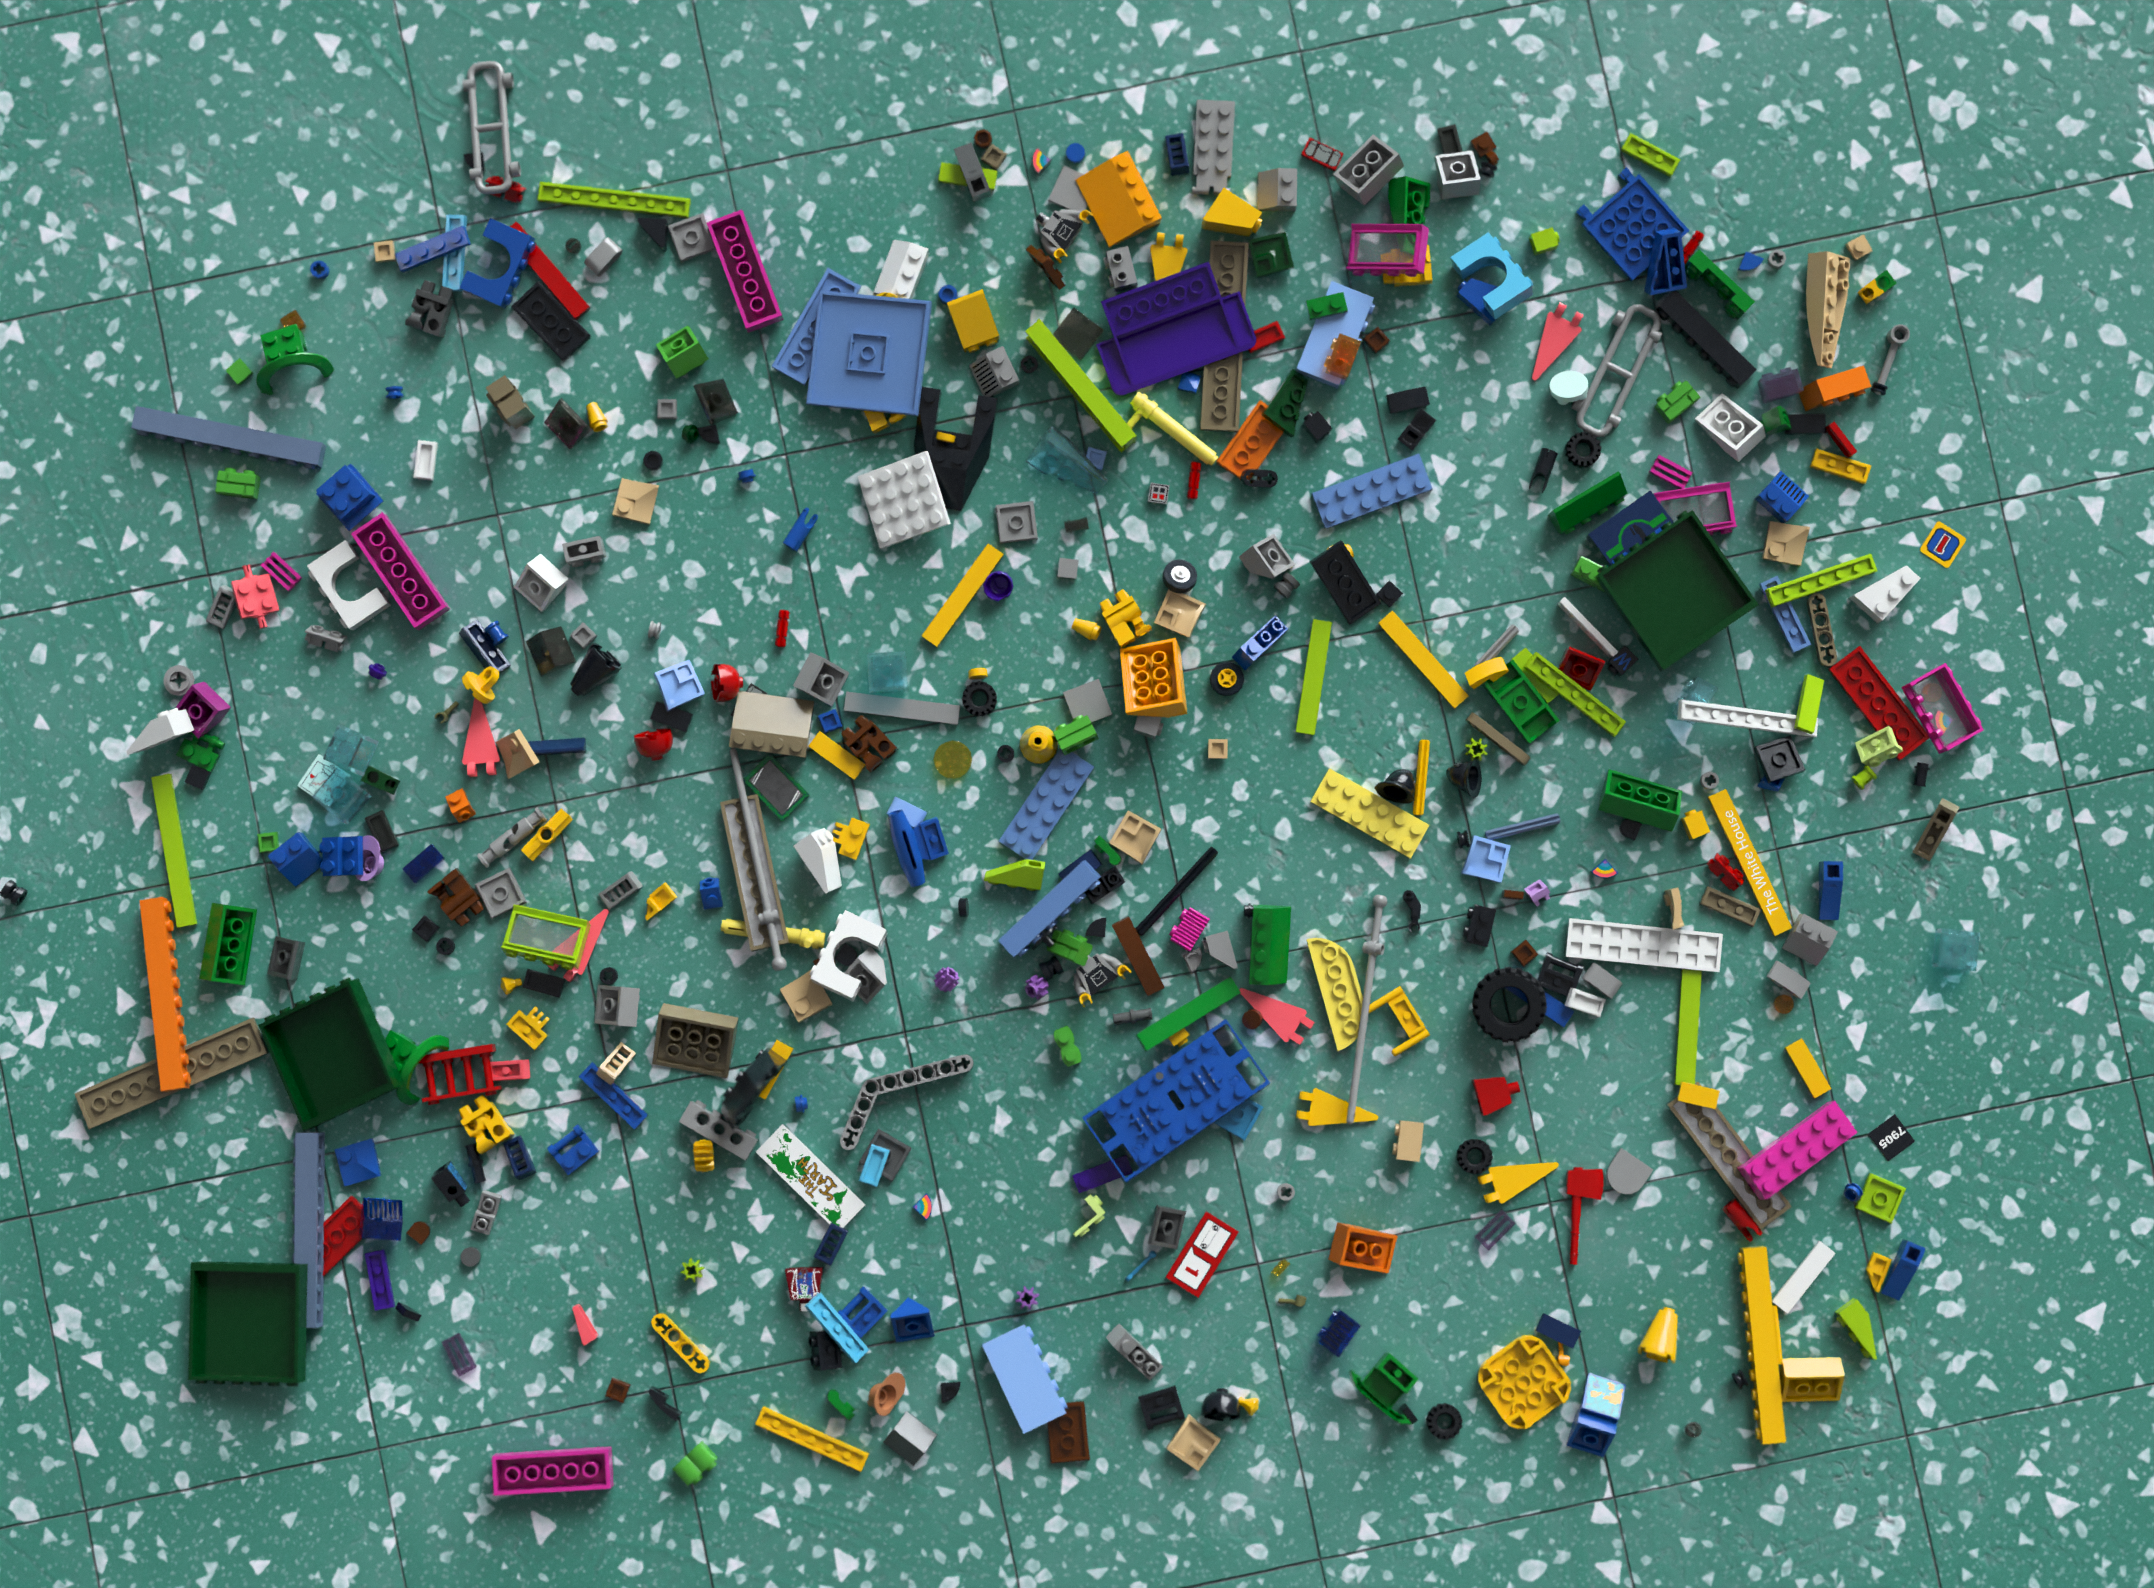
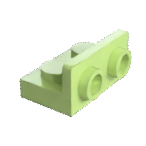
M1889 726L1855 742L1861 762L1869 767L1879 766L1881 762L1895 758L1899 753L1903 752L1902 747L1897 744L1892 728Z

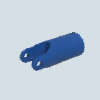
M805 508L783 541L784 545L795 552L798 551L818 519V515L814 514L809 522L804 524L809 508Z

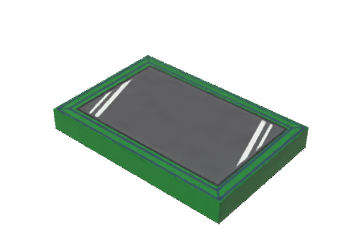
M770 753L743 778L744 783L755 794H758V797L781 821L787 818L810 795Z

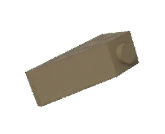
M1944 798L1941 799L1913 853L1928 861L1931 860L1953 821L1959 806Z

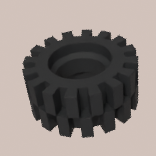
M1590 432L1576 433L1569 439L1565 447L1566 457L1568 456L1569 458L1568 461L1572 462L1574 466L1577 465L1578 468H1586L1593 465L1601 454L1600 441L1596 439L1595 435L1592 436ZM1579 443L1589 445L1590 454L1588 456L1581 457L1577 454L1576 447Z
M977 681L975 683L972 682L966 687L965 691H963L962 701L965 709L970 714L979 717L990 714L994 710L997 696L991 685L986 682ZM976 692L986 694L987 702L983 706H976L972 702V696Z
M1470 1139L1459 1146L1457 1160L1459 1166L1464 1171L1471 1174H1481L1491 1166V1161L1493 1160L1492 1150L1484 1141ZM1472 1149H1478L1482 1154V1159L1477 1164H1471L1467 1159L1468 1152Z
M1444 1403L1433 1406L1432 1410L1428 1412L1426 1421L1429 1431L1435 1437L1441 1440H1449V1438L1453 1439L1456 1434L1460 1433L1463 1419L1460 1412L1454 1406ZM1442 1414H1447L1452 1419V1424L1447 1429H1442L1437 1424V1419Z

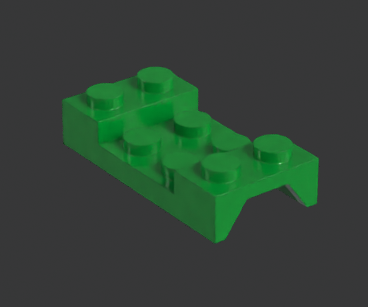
M1698 250L1685 264L1686 276L1689 279L1697 281L1702 276L1706 285L1715 288L1718 296L1728 301L1724 308L1729 317L1738 320L1755 302L1702 251Z
M1512 660L1506 664L1509 672L1495 682L1488 679L1481 685L1491 698L1497 702L1528 745L1560 720L1516 662Z

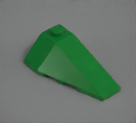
M1407 176L1394 178L1388 182V201L1394 224L1425 223L1426 217H1424V213L1430 205L1431 183ZM1396 234L1400 251L1414 255L1416 234Z

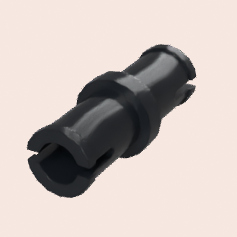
M477 1143L466 1145L465 1148L469 1160L467 1164L468 1167H471L474 1184L486 1181L482 1167L483 1159H480Z

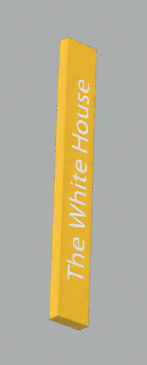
M1724 789L1709 796L1708 799L1773 936L1791 929L1792 926L1727 790Z

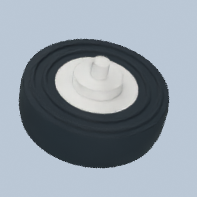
M1173 560L1164 568L1162 578L1164 585L1170 591L1186 593L1195 586L1197 572L1191 563L1185 560Z

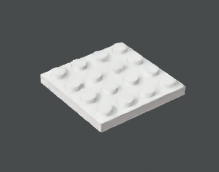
M928 451L858 476L880 549L951 524Z

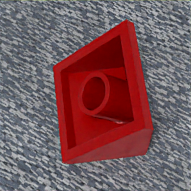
M1568 647L1558 669L1582 688L1591 691L1605 661Z

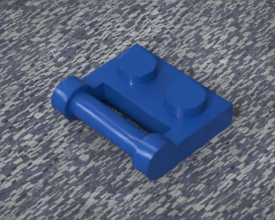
M579 1124L574 1126V1130L556 1144H551L547 1147L550 1154L556 1159L567 1175H570L599 1152L598 1148ZM577 1136H580L582 1140L561 1156L558 1151Z
M864 1286L843 1310L838 1311V1314L860 1339L888 1311ZM866 1297L870 1302L850 1320L848 1315Z

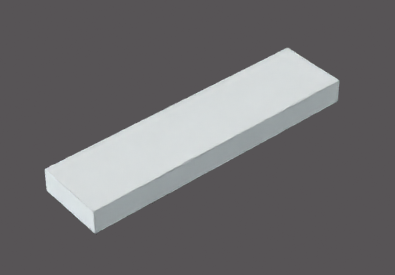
M1565 597L1557 603L1609 658L1614 657L1618 653L1608 640Z
M1818 1241L1775 1295L1772 1302L1788 1314L1835 1255V1252L1821 1241Z

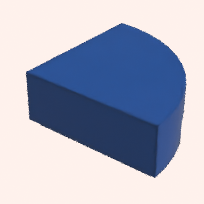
M1746 251L1738 270H1753L1762 263L1764 258Z

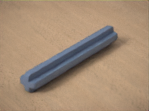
M1556 813L1488 830L1485 832L1486 839L1495 840L1559 824L1560 817Z

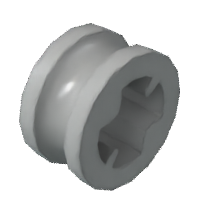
M1781 250L1772 251L1768 257V263L1772 268H1780L1786 261V255ZM1774 255L1782 258L1778 264L1772 260L1775 257Z
M654 621L650 622L648 638L654 636L655 639H659L661 622L657 624Z
M1714 772L1704 773L1700 778L1703 788H1715L1719 783L1718 775ZM1711 775L1713 777L1712 779H1714V783L1707 785V782H1705V778H1708Z
M1283 1183L1278 1187L1277 1194L1280 1199L1289 1201L1294 1197L1295 1190L1291 1184ZM1283 1187L1291 1188V1192H1289L1291 1195L1289 1197L1281 1195Z

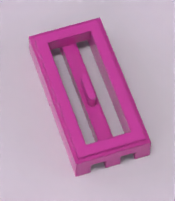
M1661 455L1657 456L1649 473L1680 489L1685 488L1693 473ZM1659 461L1662 462V463H1664V464H1666V465H1668V466H1670V467H1672V468H1674L1675 470H1677V471H1679V472L1685 474L1686 477H1684V476L1678 474L1677 472H1675V471H1673V470H1671V469H1669V468H1667V467H1665V466L1659 464ZM1656 467L1682 480V484L1655 470Z
M274 551L261 564L289 592L302 579ZM276 558L287 570H289L296 577V579L293 580L275 562H273V559ZM271 564L291 584H286L268 565Z

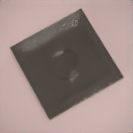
M1073 307L1053 335L1065 350L1081 361L1104 330Z

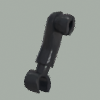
M1406 890L1403 893V899L1411 910L1410 918L1412 922L1409 925V931L1412 933L1411 927L1413 925H1417L1418 931H1420L1418 919H1420L1421 904L1413 891Z

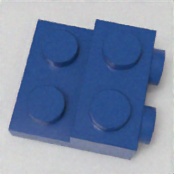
M363 836L322 838L319 848L321 853H323V861L320 863V870L323 872V876L363 875Z

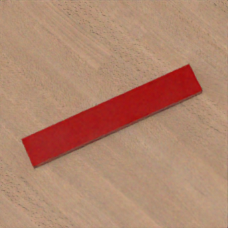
M517 221L510 226L527 234ZM536 244L533 252L528 255V264L577 320L590 309V306Z

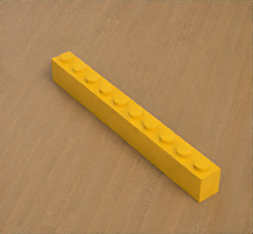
M1767 1247L1740 1248V1253L1737 1254L1738 1263L1742 1266L1739 1278L1740 1283L1744 1286L1741 1298L1746 1306V1311H1743V1318L1748 1326V1330L1745 1331V1337L1750 1346V1350H1747V1357L1752 1366V1369H1749L1750 1381H1753L1754 1389H1751V1397L1755 1401L1756 1408H1753L1754 1420H1757L1758 1428H1755V1436L1761 1444L1785 1443L1786 1436Z

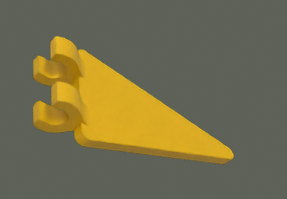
M1157 232L1156 245L1150 246L1155 281L1181 271L1188 249L1183 247L1184 235L1176 234L1175 247L1164 246L1165 233Z
M1314 1088L1312 1093L1300 1091L1299 1099L1309 1100L1311 1104L1309 1112L1297 1110L1296 1118L1308 1120L1307 1124L1309 1126L1347 1123L1349 1102L1317 1088ZM1356 1106L1354 1122L1378 1120L1376 1114Z
M1557 1162L1489 1167V1173L1478 1176L1477 1179L1481 1185L1492 1181L1495 1192L1483 1195L1486 1203L1498 1200L1499 1203L1503 1204L1558 1168L1559 1164Z

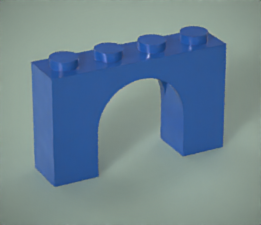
M490 218L483 236L506 247L510 254L509 269L502 277L492 280L467 271L460 288L502 308H506L512 301L513 295L511 294L514 288H517L519 285L521 271H524L527 267V258L529 253H532L535 248L536 239Z

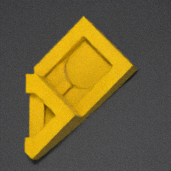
M666 882L647 898V915H645L647 921L677 898Z

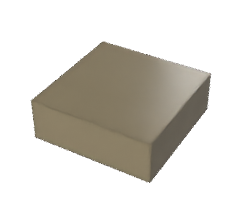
M991 143L982 156L981 161L994 170H998L1007 153Z

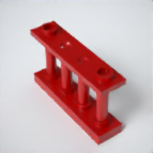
M495 1044L425 1055L418 1064L422 1063V1066L425 1067L429 1097L422 1098V1102L428 1101V1105L439 1104L440 1099L485 1092V1096L497 1094V1090H501L502 1086L494 1087L490 1063L491 1052L496 1051ZM479 1054L483 1062L486 1088L475 1090L470 1059H472V1055ZM460 1057L461 1061H463L467 1091L456 1093L451 1062H453V1058ZM441 1060L442 1064H444L448 1094L437 1096L432 1065H434V1061Z

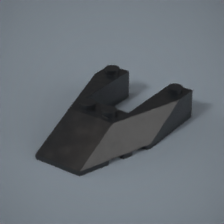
M922 387L914 440L915 455L928 451L946 509L962 511L989 459L998 400L997 398L978 395L972 435L936 430L942 394L941 389ZM937 432L956 436L954 443L937 440Z
M770 1048L765 1049V1051L761 1049L755 1058L756 1060L745 1072L741 1070L737 1075L735 1086L733 1088L729 1087L723 1095L725 1099L722 1102L721 1113L733 1130L744 1122L754 1108L752 1105L770 1080L778 1075L787 1062Z

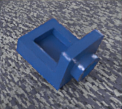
M710 877L701 880L700 894L704 910L723 907L719 878Z

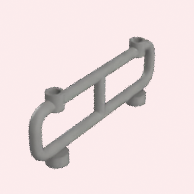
M495 61L473 64L467 72V80H463V89L465 92L468 91L474 164V169H469L471 181L475 180L478 191L489 195L506 192L512 185V177H521L519 161L511 162L506 88H514V78L512 72L504 73L503 67ZM495 69L497 72L500 122L478 125L475 73L478 70ZM501 130L505 182L499 186L485 187L482 181L483 171L481 168L479 133Z
M1635 304L1630 306L1625 313L1620 310L1616 312L1612 324L1618 326V329L1589 387L1587 397L1584 400L1573 402L1571 409L1577 411L1576 423L1578 427L1586 433L1590 432L1592 436L1604 437L1609 434L1613 427H1618L1621 421L1618 415L1653 342L1658 343L1662 333L1659 332L1661 318L1659 314L1644 305ZM1635 312H1641L1651 317L1654 324L1647 335V339L1631 372L1610 361L1632 315ZM1606 370H1610L1626 378L1627 381L1606 421L1605 427L1598 430L1587 425L1583 418Z

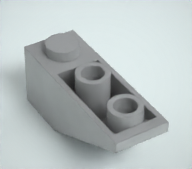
M1118 1324L1106 1336L1111 1345L1149 1380L1163 1368V1365L1122 1325Z

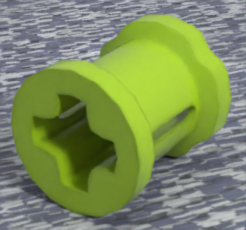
M1865 765L1864 769L1856 776H1852L1851 779L1860 790H1863L1864 786L1871 780H1876L1877 776L1869 766Z

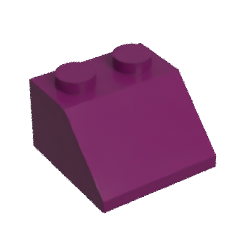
M206 682L192 685L175 708L178 711L186 709L194 728L192 733L199 739L220 723L231 707Z

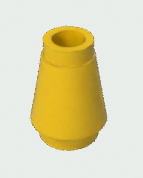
M592 402L586 405L590 428L594 432L606 429L608 427V420L597 403Z
M1076 618L1072 624L1073 630L1090 641H1096L1101 632V626L1095 622Z

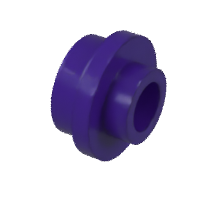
M370 664L368 667V674L376 679L382 680L387 675L385 667L381 664Z

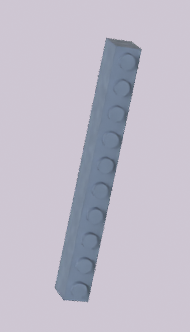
M139 406L135 408L131 426L133 430L137 431L136 434L148 437V434H152L157 439L167 440V438H172L174 442L185 444L188 441L193 442L192 445L204 448V445L211 446L212 450L222 451L223 449L230 450L229 453L241 455V452L248 453L249 457L256 459L264 456L267 457L268 461L278 462L279 460L286 461L285 464L297 466V463L304 464V468L315 470L316 467L322 468L326 445L321 442Z
M325 1132L295 1133L293 1140L295 1147L293 1159L295 1176L293 1177V1185L295 1187L293 1205L295 1206V1214L292 1220L294 1225L292 1237L294 1254L292 1262L308 1264L306 1328H318L323 1326Z

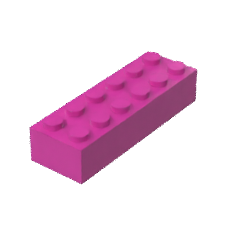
M741 209L707 222L747 332L750 333L784 320L743 210Z
M380 513L351 533L415 629L421 630L450 610V607L386 514Z
M1829 1101L1737 1169L1758 1199L1767 1200L1858 1132L1836 1101Z
M612 1446L496 1453L492 1456L494 1496L611 1489L614 1486Z

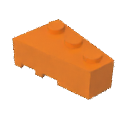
M1863 365L1815 380L1799 389L1798 393L1806 412L1820 406L1832 405L1837 400L1839 402L1850 399L1849 396L1852 395L1854 397L1864 395L1865 390L1872 386Z

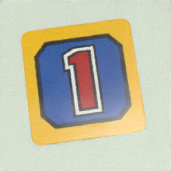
M1938 521L1921 546L1920 551L1942 566L1949 568L1964 545L1966 538Z

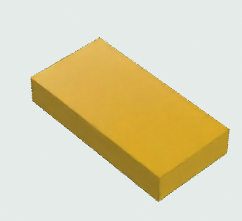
M1681 1081L1677 1100L1716 1109L1720 1090Z

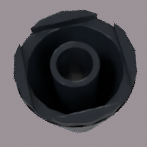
M592 643L570 683L572 692L577 696L587 695L622 669L620 662L608 650L607 652L600 650L602 646L597 643Z

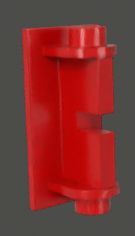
M492 176L485 180V182L489 183L485 187L499 186L505 181H503L502 177ZM512 181L511 187L505 192L504 199L515 203L522 202L523 195L520 193L525 191L526 188L521 187L520 183ZM502 193L490 194V195H493V196H496V197L501 198Z
M1716 853L1714 856L1715 861L1710 859L1706 863L1708 868L1717 877L1722 873L1725 874L1720 880L1729 890L1735 891L1739 887L1737 883L1743 884V874L1738 869H1733L1729 865V860L1724 855L1720 856Z

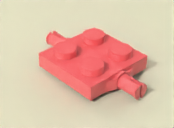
M244 565L242 568L245 577L231 582L240 618H257L260 629L266 628L268 626L264 616L279 611L270 575H253L250 565Z

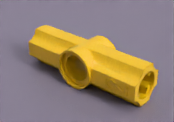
M561 808L544 826L539 828L537 834L521 851L534 861L551 843L555 842L559 834L573 819ZM545 830H550L552 833L549 840L543 838Z

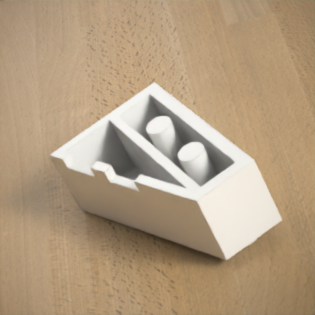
M1906 565L1849 598L1874 621L1879 623L1886 618L1921 578Z

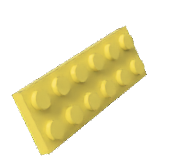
M1330 768L1310 801L1410 859L1429 827V824Z

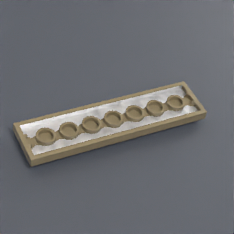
M758 794L747 796L770 906L772 911L778 910L780 921L774 922L779 946L789 944L759 797ZM740 799L720 802L751 952L771 948L767 925H760L758 914L764 913Z
M1677 1097L1666 1104L1761 1230L1792 1207L1780 1190L1767 1200L1758 1199L1737 1169L1754 1155L1717 1106L1716 1109L1678 1101Z

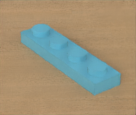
M446 215L445 232L460 226L467 227V216ZM465 247L444 256L442 286L453 289V291L463 292L460 285L464 276Z
M817 1293L805 1305L806 1309L853 1363H857L869 1350L821 1293Z

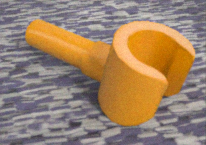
M1558 1342L1559 1354L1557 1362L1559 1365L1568 1366L1570 1356L1564 1355L1563 1344Z

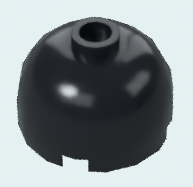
M1218 1388L1216 1392H1211L1203 1400L1201 1416L1204 1415V1418L1215 1421H1224L1223 1418L1230 1417V1421L1238 1420L1240 1418L1239 1401L1233 1394L1228 1393L1227 1389Z

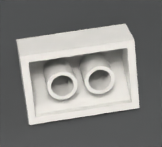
M893 240L874 294L887 292L899 298L912 299L928 259L929 250L911 242Z

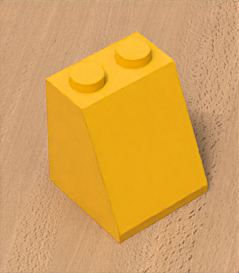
M1223 188L1204 216L1201 228L1250 237L1252 233L1256 234L1262 225V212Z
M983 289L947 302L948 311L964 352L973 353L978 351L980 346L985 344L986 346H991L997 343V340L1000 339Z

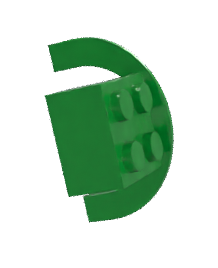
M297 324L260 335L267 364L258 372L256 382L258 388L264 394H274L273 388L269 383L270 378L277 371L288 366L310 365L319 369L324 378L329 377L334 371L331 362L324 356L315 353H305L307 351L305 338Z
M390 1030L385 1041L404 1083V1086L396 1089L397 1097L402 1103L412 1105L420 1100L409 1089L410 1079L415 1067L425 1055L435 1049L448 1051L449 1038L442 1035H434L417 1046L415 1045L416 1042L405 1035Z
M1385 1353L1362 1381H1360L1361 1378L1354 1371H1349L1351 1383L1371 1403L1394 1421L1401 1424H1411L1405 1416L1394 1411L1392 1407L1403 1393H1408L1418 1381V1378L1390 1353Z

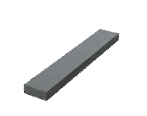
M846 692L844 711L958 725L960 705Z

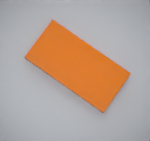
M1259 400L1240 427L1239 432L1235 434L1216 461L1218 465L1240 480L1244 470L1258 469L1284 433L1262 416L1268 405ZM1250 472V475L1246 477V479L1249 480V481H1250L1251 478L1253 477V476L1251 475V472Z

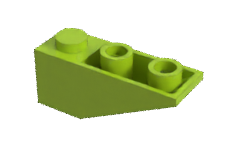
M1025 859L988 870L985 873L984 881L993 885H998L999 883L1006 884L1011 888L1024 887L1030 891L1041 890L1045 862Z
M1852 1298L1835 1311L1838 1315L1836 1319L1842 1327L1846 1326L1850 1331L1848 1335L1852 1341L1860 1344L1862 1347L1860 1349L1861 1353L1866 1358L1870 1357V1359L1876 1360L1877 1356L1870 1316L1857 1299Z

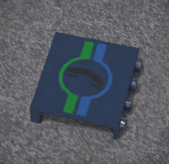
M1650 490L1590 532L1586 538L1590 543L1593 542L1611 566L1615 563L1613 561L1614 558L1622 553L1624 556L1630 553L1629 548L1636 543L1642 545L1646 542L1645 537L1652 532L1658 534L1662 531L1661 526L1669 521L1671 523L1674 522Z

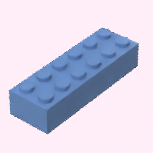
M1086 860L1082 861L998 941L1013 957L1017 955L1019 957L1023 956L1030 949L1028 945L1031 942L1035 944L1044 935L1042 932L1045 929L1049 930L1058 923L1056 919L1059 916L1063 918L1072 910L1070 906L1074 902L1077 905L1086 897L1084 893L1088 889L1092 891L1100 884L1099 879L1101 876Z

